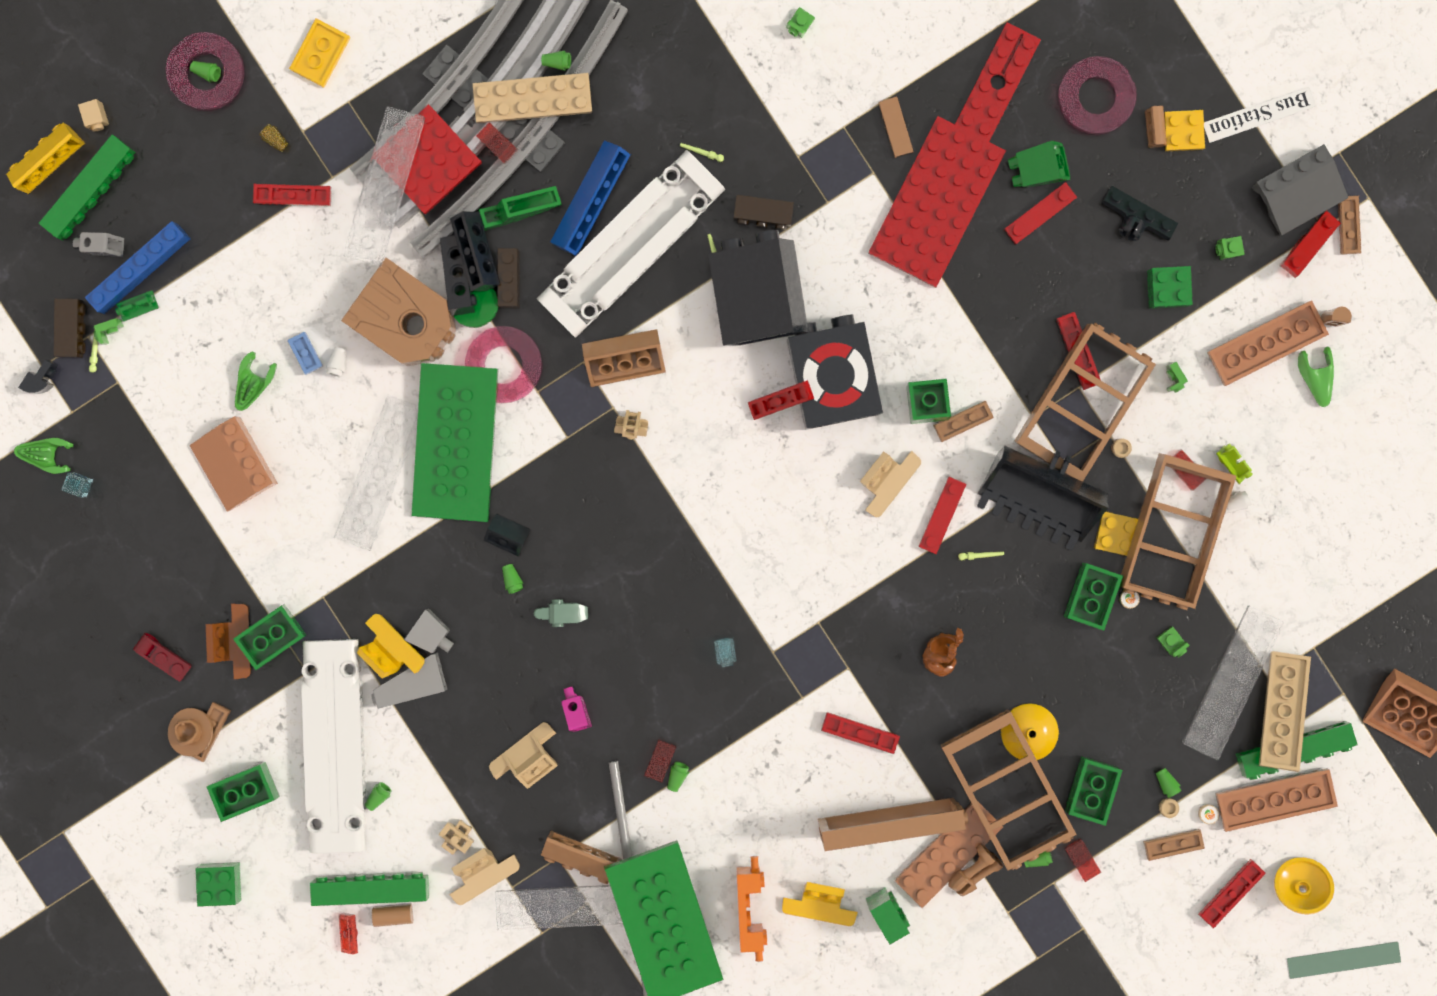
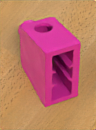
M574 686L564 689L566 700L561 702L569 731L577 732L592 727L583 697L577 696ZM573 704H577L575 711H572Z

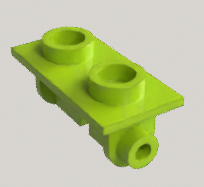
M1230 443L1226 446L1224 445L1216 453L1219 461L1225 465L1230 474L1237 476L1236 481L1238 484H1241L1245 478L1247 479L1253 475L1252 469L1245 460L1237 461L1242 456L1234 445L1231 446Z

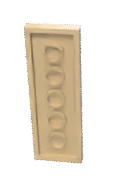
M589 73L473 83L476 123L592 113Z
M1275 651L1270 652L1259 766L1295 772L1300 771L1311 657Z

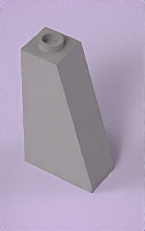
M438 653L425 658L424 665L419 672L414 674L410 669H407L374 689V694H371L373 704L377 705L379 709L446 691L447 686Z

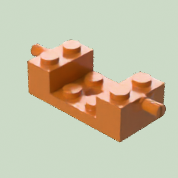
M751 856V867H737L741 953L755 952V961L761 962L763 961L764 945H767V931L763 929L762 923L751 924L750 911H746V907H750L749 894L761 893V887H765L764 872H760L758 856Z

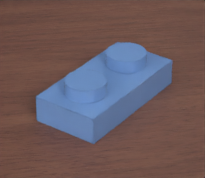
M302 332L287 340L305 375L323 367L306 332Z

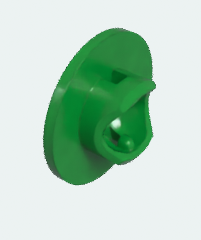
M493 288L488 291H472L477 299V305L474 306L475 313L457 315L454 318L461 325L469 328H478L488 324L495 317L498 310V297ZM466 290L459 291L457 295H463Z

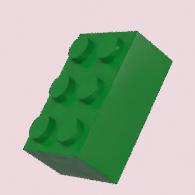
M1082 562L1063 617L1104 631L1123 576Z
M283 604L233 640L254 669L257 670L307 634L286 605Z
M1081 756L1065 812L1069 815L1106 826L1123 770L1119 767Z
M266 762L206 786L220 822L275 801L280 797Z
M883 888L866 898L869 910L889 945L910 934L908 930L910 926L909 921L902 908L899 907L892 891L888 892L886 888Z

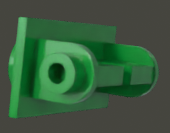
M153 290L117 303L118 308L115 310L118 316L121 315L123 322L159 309Z

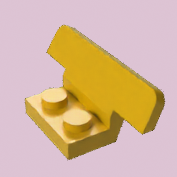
M374 614L365 624L377 636L372 643L359 647L357 654L381 678L398 672L404 663L414 674L419 672L424 665V658L404 640L382 615Z
M806 882L804 885L801 901L783 898L782 911L785 914L844 926L854 925L858 913L840 909L845 889Z

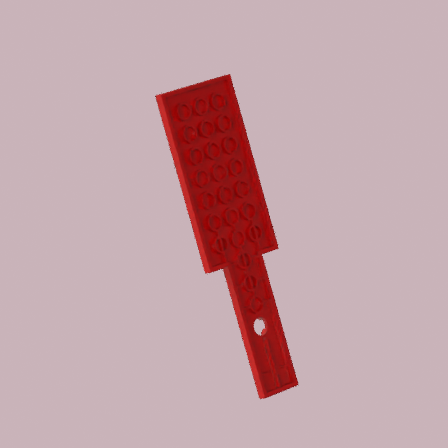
M1008 22L1006 23L956 123L953 124L937 116L868 254L935 288L938 286L1006 150L989 141L1041 39ZM1000 75L1004 78L1005 86L1002 89L996 90L991 86L990 81L993 76Z

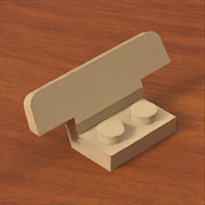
M883 451L860 482L863 486L876 495L866 508V512L874 517H880L921 465V459L913 451L908 454L901 465Z
M541 723L490 763L489 769L493 777L497 780L508 770H511L514 776L527 789L558 766L556 761L542 746L556 732L548 723Z
M483 848L452 867L454 874L461 877L465 885L449 895L456 904H465L517 872L520 864L516 856L512 855L503 862L498 863L493 853Z

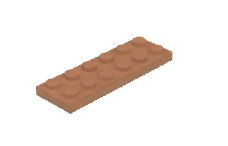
M1311 300L1207 353L1223 385L1227 386L1329 335Z
M1328 768L1215 793L1225 832L1338 807L1330 769Z
M978 802L989 824L996 821V819ZM972 803L964 810L968 816V823L965 824L966 830L941 833L895 879V882L921 908L978 853L977 846L982 843L985 846L991 840ZM1003 826L993 830L994 834L996 835Z

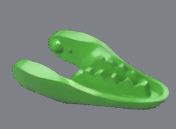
M1329 346L1324 348L1323 353L1325 354L1328 366L1313 369L1309 366L1308 354L1306 351H1301L1298 356L1299 371L1319 406L1326 407L1330 404L1333 391L1334 361L1332 351Z
M253 351L243 358L239 366L235 395V408L239 411L247 409L273 380L277 369V364L273 363L269 366L270 369L266 378L255 375L250 369L253 360L256 358V353Z
M59 438L43 439L16 446L14 454L18 458L49 473L69 472L70 468L67 465L62 467L56 465L54 456L58 446L70 449L73 447V443Z

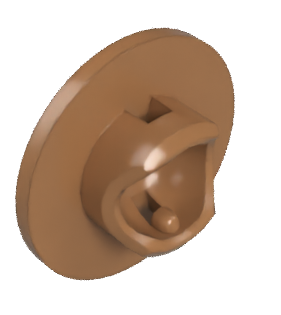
M186 708L176 713L168 727L170 745L177 753L183 756L201 754L208 748L213 737V726L210 718L206 713L196 708Z

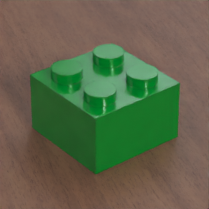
M1191 266L1151 268L1147 271L1149 309L1177 308L1193 305Z
M947 378L908 382L906 390L911 424L947 421L951 418Z
M240 862L201 864L195 868L197 907L236 905L241 901Z

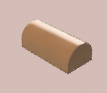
M1152 106L1145 111L1148 147H1163L1167 145L1163 106Z
M1337 307L1325 311L1321 315L1324 325L1336 327L1351 323L1352 318L1350 310L1346 307Z
M412 903L373 907V926L413 924Z

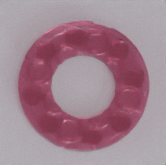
M199 32L186 36L183 41L173 47L166 63V78L171 91L184 104L198 110H214L227 105L240 91L244 80V64L238 50L227 39L214 33ZM199 54H213L223 64V79L211 90L197 89L188 79L187 69L189 63Z
M1102 56L1088 57L1074 64L1064 75L1059 87V105L1066 120L1076 129L1089 134H1105L1119 128L1130 117L1136 103V86L1128 73L1129 71L1116 60ZM1094 77L1103 78L1114 87L1116 94L1115 103L1106 113L1091 114L1082 107L1078 98L1079 89L1087 79Z
M508 326L490 328L474 339L469 346L465 358V366L485 368L486 358L495 348L507 346L515 349L522 358L523 367L521 374L511 383H498L496 403L516 402L529 395L539 382L542 373L540 351L536 343L519 329Z

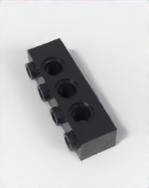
M462 211L450 218L471 292L488 291L500 285L480 213Z
M455 235L440 238L448 310L452 316L475 313L474 306L477 305L476 295L470 290L461 257L457 260L453 259L454 256L460 254ZM463 272L461 277H455L457 273ZM466 290L463 295H457L459 291Z

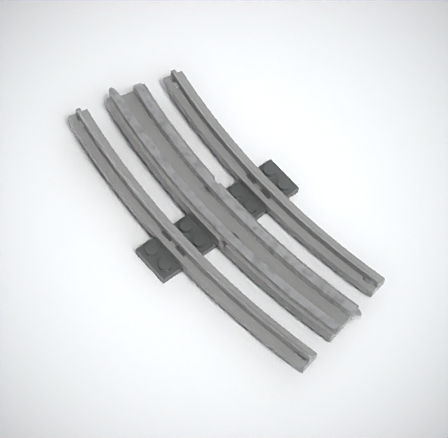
M498 0L487 19L460 55L446 45L423 72V76L435 86L395 128L350 167V170L362 184L365 183L382 168L372 157L428 104L438 114L450 99L460 105L464 112L460 117L457 116L449 127L476 156L495 135L509 146L459 200L410 242L422 258L426 257L440 245V238L448 237L454 232L450 218L462 211L476 212L503 185L524 160L529 162L539 172H542L564 146L565 142L550 130L560 116L476 123L473 83L542 77L548 67L542 66V54L560 51L590 0H543L519 39L488 79L476 68L498 40L523 0ZM610 0L593 32L565 75L589 73L590 75L628 12L627 8L619 2ZM369 167V170H367L364 174L360 175V173L364 169ZM394 180L373 197L389 216L385 223L387 227L396 225L400 228L421 211ZM430 241V243H428L424 248L420 249V248L423 247L427 242Z

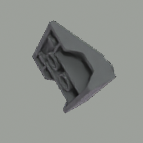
M1325 144L1259 180L1252 186L1253 191L1260 194L1268 207L1269 217L1280 236L1348 199L1335 161Z

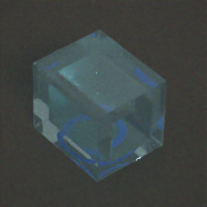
M68 472L61 490L77 497H87L93 479L76 472Z
M733 637L714 640L717 664H721L722 667L732 666L733 662H736Z

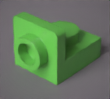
M799 7L791 20L787 22L786 28L794 37L799 36L803 38L815 17Z
M1241 236L1220 239L1215 245L1216 254L1220 256V260L1245 255Z
M115 318L94 325L96 341L103 345L109 344L107 335L119 332L118 329L124 327L122 320Z
M1177 362L1167 365L1168 371L1166 373L1171 381H1175V384L1166 388V390L1176 393L1185 388L1183 384L1188 382Z
M1173 626L1156 637L1172 657L1182 656L1187 652L1186 648L1190 646L1182 639Z

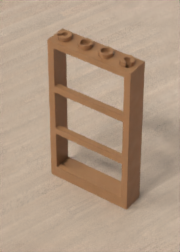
M1097 323L1085 326L1014 440L1016 444L1050 463L1054 453L1028 436L1047 406L1100 438L1081 470L1071 463L1067 467L1065 474L1082 482L1156 366L1152 362L1153 358L1145 353L1140 355L1136 352V347L1129 343H1126V345L1119 341L1120 337L1113 333H1105L1103 331L1104 327ZM1092 333H1095L1146 365L1127 396L1074 364ZM1070 369L1123 402L1104 433L1051 401ZM1059 457L1055 464V468L1060 470L1063 464V458Z
M1158 454L1121 573L1123 578L1120 586L1124 588V592L1133 595L1135 591L1142 593L1141 597L1150 600L1153 597L1159 598L1158 602L1167 605L1174 602L1177 603L1176 607L1188 610V607L1196 608L1237 476L1166 454ZM1165 466L1221 483L1210 518L1155 501ZM1152 507L1208 523L1198 558L1142 542ZM1140 548L1196 564L1185 599L1129 583Z
M1009 709L941 744L945 755L1007 870L1018 869L1022 866L1021 863L1027 860L1033 861L1042 852H1050L1056 848V845L1062 842L1068 843L1073 839V836L1077 835ZM1011 724L1027 756L969 786L952 754ZM1031 762L1047 794L989 824L973 792ZM1052 800L1067 830L1008 860L993 830Z
M954 798L818 819L820 838L824 851L966 830L965 824L968 823L967 812L964 811V808L962 809V806Z

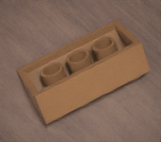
M657 329L582 344L584 362L591 387L666 373Z
M550 831L541 853L544 860L550 863L559 862L562 864V867L568 870L577 869L580 871V874L586 877L591 875L597 877V880L604 884L609 883L604 866L622 860L620 857Z

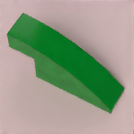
M556 186L502 199L497 205L479 209L477 212L480 213L484 230H489L537 215L560 206L562 203Z

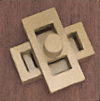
M626 410L625 417L618 416L616 418L614 433H621L622 437H627L630 440L637 438V436L646 437L648 421L640 419L641 412L633 413L630 410Z
M460 820L456 826L447 822L439 833L445 839L441 847L452 855L457 849L465 854L474 842V839L468 836L472 827L464 823L463 820Z

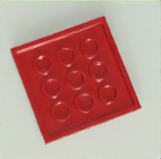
M429 104L372 156L425 215L482 163Z

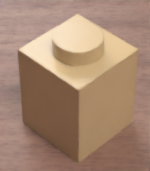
M95 99L78 104L86 128L92 131H100L104 129V126L109 125L102 102Z

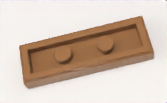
M893 97L880 101L878 104L894 158L913 153L898 98Z
M1348 196V199L1338 204L1339 222L1341 223L1339 225L1340 255L1362 253L1359 196Z
M983 401L952 416L949 420L941 421L933 426L940 441L944 442L994 417L987 402Z
M212 702L207 712L213 726L211 743L204 752L192 757L205 762L231 710Z
M1200 829L1143 841L1148 861L1205 849Z

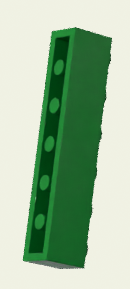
M112 134L39 224L57 239L62 241L67 239L72 234V229L75 225L84 220L85 213L97 204L99 196L108 191L109 184L113 179L116 180L121 175L123 167L132 162L133 155L136 152Z
M1343 721L1303 733L1301 762L1311 763L1316 761L1315 758L1317 757L1327 758L1333 756L1334 752L1351 751L1352 747L1358 745L1352 724ZM1261 746L1236 754L1243 777L1249 778V780L1258 779L1264 773L1275 774L1279 772V769L1259 766Z
M413 872L411 875L405 876L404 873H393L392 876H385V874L379 873L374 874L373 877L358 874L354 875V878L338 875L334 879H327V876H318L310 883L311 906L424 902L429 899L428 875H423V872Z

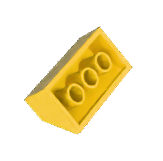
M64 122L58 124L53 128L52 133L48 137H44L38 142L37 147L26 152L20 162L13 164L6 175L14 188L29 194L84 145L85 142L69 125Z

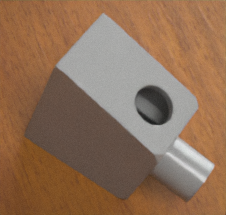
M82 232L80 238H74L73 247L89 255L123 257L124 238L109 233Z
M429 609L423 612L404 639L430 653H434L438 647L448 653L454 645L453 642L446 638L450 629Z

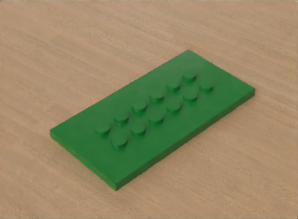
M421 363L411 516L480 522L489 521L499 369Z
M677 840L604 866L647 996H682L724 980Z

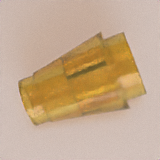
M268 124L259 134L262 137L261 140L280 152L289 144L278 129L271 124Z

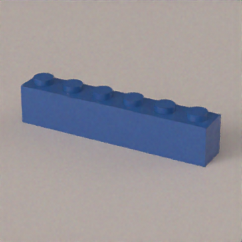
M604 140L550 243L563 251L577 256L631 154L620 146Z
M171 221L85 297L86 300L97 312L106 314L191 238L178 224Z

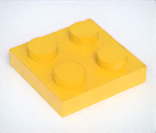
M1203 110L1164 112L1167 140L1165 151L1205 149Z
M1105 512L1100 518L1094 549L1127 556L1138 519Z

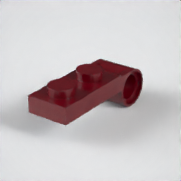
M144 633L133 648L137 654L179 682L192 666L161 645L155 637L148 633Z

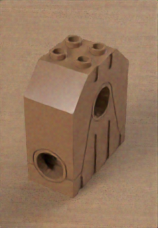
M388 258L384 259L341 320L406 366L434 362L436 359L439 360L445 352L443 350L447 343L450 344L456 336L454 334L456 331L455 320L448 310L447 300ZM421 316L424 321V328L420 333L410 335L407 327L409 320L413 317Z

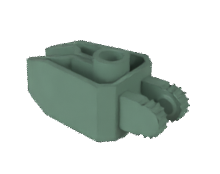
M554 599L552 603H548V607L536 608L533 614L537 619L548 620L552 627H564V623H579L588 619V607L578 603H563V599Z

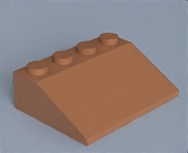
M232 417L189 445L227 512L278 484L240 417Z
M1394 668L1383 682L1363 718V722L1431 758L1437 751V691Z

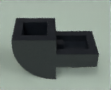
M45 359L38 372H28L18 388L35 394L48 392L54 386L48 380L55 376L58 364Z

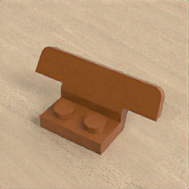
M234 603L231 604L232 622L206 624L207 663L233 661L234 679H241L250 676L251 664L233 639L249 628V608L245 604Z

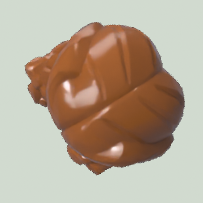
M957 628L955 635L940 633L928 642L922 659L925 668L931 673L944 677L954 670L957 663L955 657L957 647L964 639V634L960 628Z

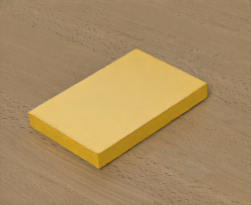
M315 18L289 69L324 88L351 37Z

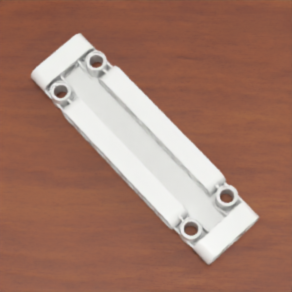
M686 150L670 167L664 170L659 178L656 177L564 268V272L557 276L554 282L536 299L576 338L696 222L698 216L706 211L707 207L725 188ZM668 173H676L677 178L674 181L668 180L666 178ZM701 199L704 201V206L696 208L693 205L694 201ZM567 280L568 286L565 289L558 288L559 281ZM586 308H595L594 315L590 317L586 316Z
M358 639L303 641L302 675L304 676V681H302L301 692L306 813H308L309 851L313 854L365 851L364 825L366 818L364 811L366 807L364 804L366 803L363 689L362 680L359 677L361 665L359 663V655L357 654L359 649ZM348 664H352L355 667L353 674L347 671L346 667ZM310 665L315 666V675L309 673L308 667ZM352 818H357L360 821V825L354 826L351 822ZM314 819L321 821L320 828L313 824Z

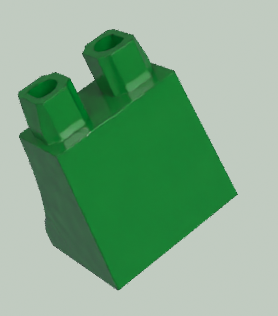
M1049 141L1018 152L1016 156L1008 159L1010 169L1019 168L1020 175L1012 177L1014 187H1034L1070 180L1065 149L1060 142Z

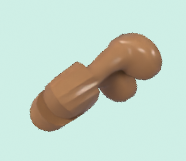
M982 843L977 846L978 860L969 868L959 870L948 883V886L962 897L976 890V884L980 880L1004 867L1000 859L994 853H990Z

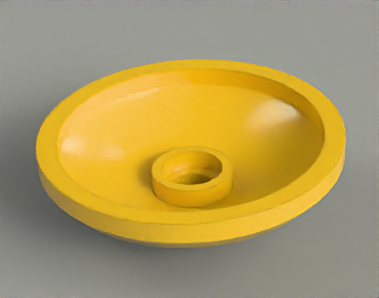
M1032 703L1022 704L1010 710L1036 760L1046 757L1054 749L1059 735L1058 725L1054 716L1046 708ZM1011 724L1001 728L1002 742L1008 752L1018 759L1027 756ZM1032 730L1035 731V735L1033 737H1029V732Z
M1304 857L1290 859L1281 865L1275 875L1274 888L1276 895L1281 903L1293 912L1305 915L1318 913L1324 910L1333 898L1334 881L1331 874L1321 863L1313 859ZM1299 888H1304L1306 892H1300Z

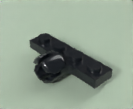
M1114 186L1109 188L1101 203L1124 217L1119 232L1123 238L1127 232H1131L1127 239L1128 241H1138L1145 229L1169 241L1178 225L1176 221Z

